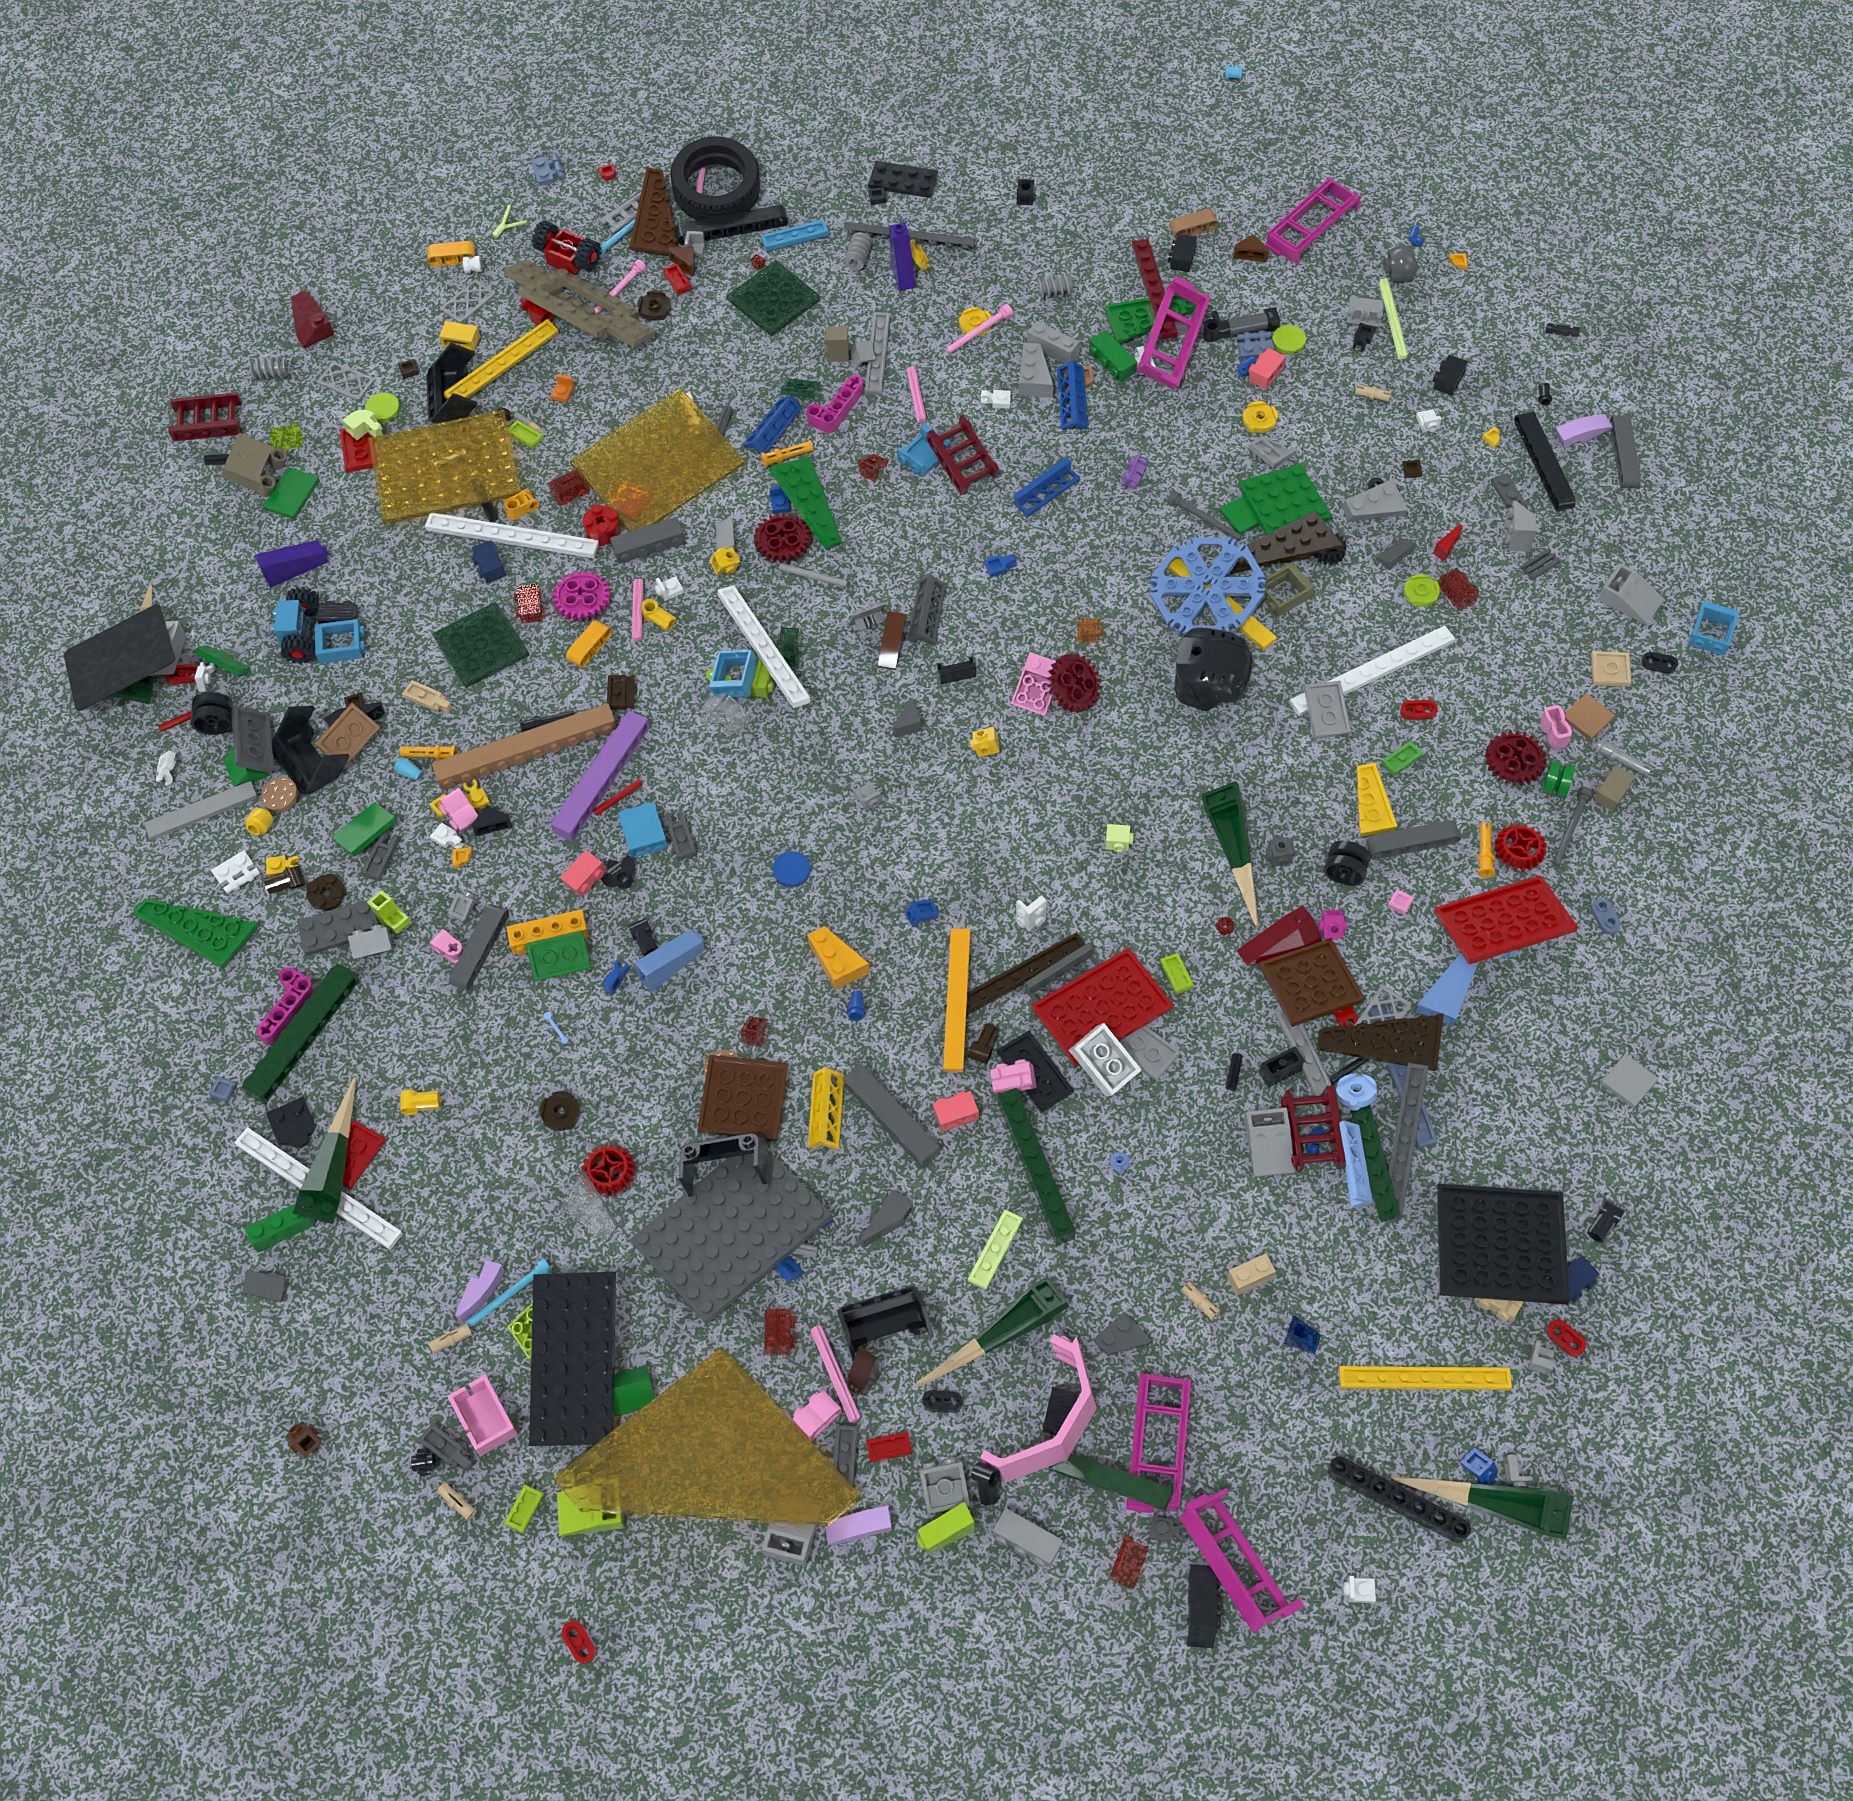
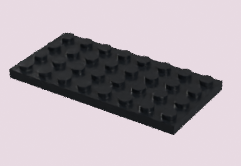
M616 1272L533 1274L529 1446L613 1445Z

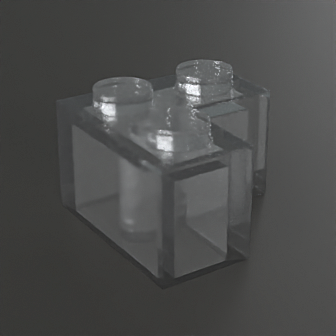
M728 693L707 697L696 713L703 723L707 725L719 724L723 727L724 732L729 735L741 734L752 718Z

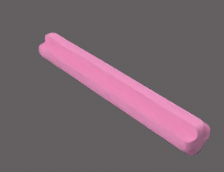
M912 366L907 368L917 422L924 423L926 422L925 409L916 368Z
M635 579L633 581V641H641L644 585L642 579Z

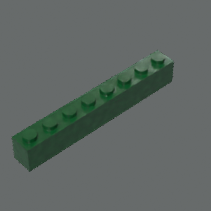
M338 963L329 969L322 983L316 986L312 996L305 1000L302 1009L293 1016L291 1023L286 1029L282 1030L275 1044L269 1047L265 1057L256 1064L255 1070L250 1076L245 1078L241 1087L247 1095L264 1105L267 1104L360 982L355 972Z
M1017 1088L998 1094V1106L1055 1246L1074 1240V1226Z

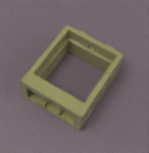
M1293 563L1266 577V586L1261 585L1259 587L1265 588L1263 601L1266 603L1269 611L1277 617L1312 598L1314 586ZM1288 579L1299 594L1280 604L1268 590Z

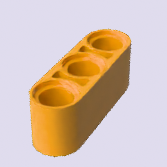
M470 241L432 244L427 248V261L433 267L463 264V257L471 259L475 256V245Z
M594 620L568 649L566 659L581 668L585 667L611 637L612 628L598 620Z

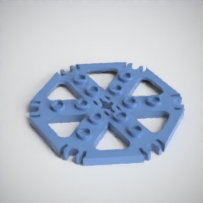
M1190 537L1193 544L1190 543L1189 539H1185L1186 546L1182 547L1180 543H1177L1178 550L1174 545L1150 579L1151 585H1157L1156 587H1150V596L1167 626L1169 627L1170 625L1171 630L1179 626L1178 633L1180 635L1183 633V636L1190 629L1196 627L1230 632V627H1234L1238 631L1239 624L1242 629L1265 597V588L1259 587L1261 585L1266 586V577L1247 545L1246 548L1244 543L1239 547H1235L1237 544L1236 539ZM1199 546H1222L1223 550L1208 569L1198 552ZM1174 558H1180L1191 577H1168L1164 575V571ZM1240 558H1245L1253 571V575L1250 577H1227ZM1211 583V588L1205 589L1204 585ZM1162 596H1188L1176 613H1170L1162 600ZM1225 596L1252 597V599L1241 613L1236 614L1231 609ZM1207 604L1217 624L1215 626H1194L1192 623Z

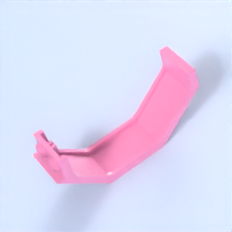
M1053 1335L1050 1343L1054 1345L1052 1349L1057 1353L1056 1358L1077 1368L1082 1387L1080 1396L1053 1439L1006 1458H998L984 1450L980 1457L982 1463L1000 1471V1480L1008 1482L1067 1460L1094 1415L1097 1407L1077 1337L1072 1343L1065 1336L1058 1337Z

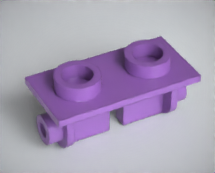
M1140 452L1135 458L1132 456L1127 464L1129 468L1121 477L1123 480L1121 487L1124 484H1127L1130 489H1135L1141 479L1139 475L1143 474L1147 466L1146 460L1139 458Z

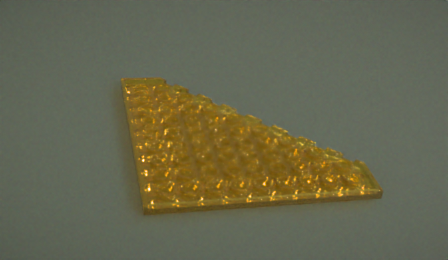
M723 1347L715 1351L553 1477L554 1482L580 1512L602 1511V1513L620 1514L622 1512L643 1516L656 1514L677 1518L689 1516L695 1517V1519L713 1520V1518H722L727 1521L744 1522V1520H755L760 1523L788 1522V1524L793 1525L819 1524V1526L828 1527L861 1499V1495Z

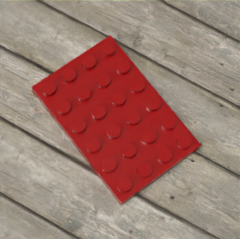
M1541 875L1434 908V914L1469 965L1577 932L1578 928Z
M1128 947L1032 1004L1031 1009L1076 1068L1080 1064L1070 1053L1069 1049L1097 1025L1104 1023L1116 1039L1120 1041L1172 1010L1173 1004Z

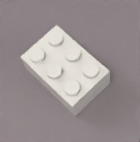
M1104 1023L1097 1025L1069 1049L1070 1053L1106 1097L1112 1096L1141 1071V1068Z

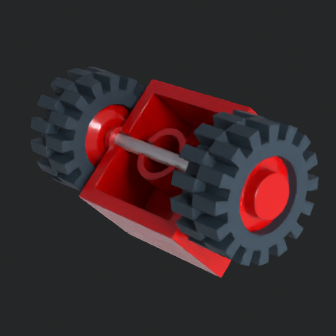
M544 220L536 225L537 229H534L535 233L532 234V246L534 249L545 254L548 265L558 269H566L573 275L580 268L587 271H593L596 268L595 265H598V260L601 259L599 256L602 255L600 243L565 229L559 231L558 226Z

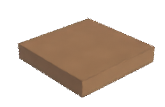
M1587 693L1565 713V721L1590 741L1615 718L1611 711Z

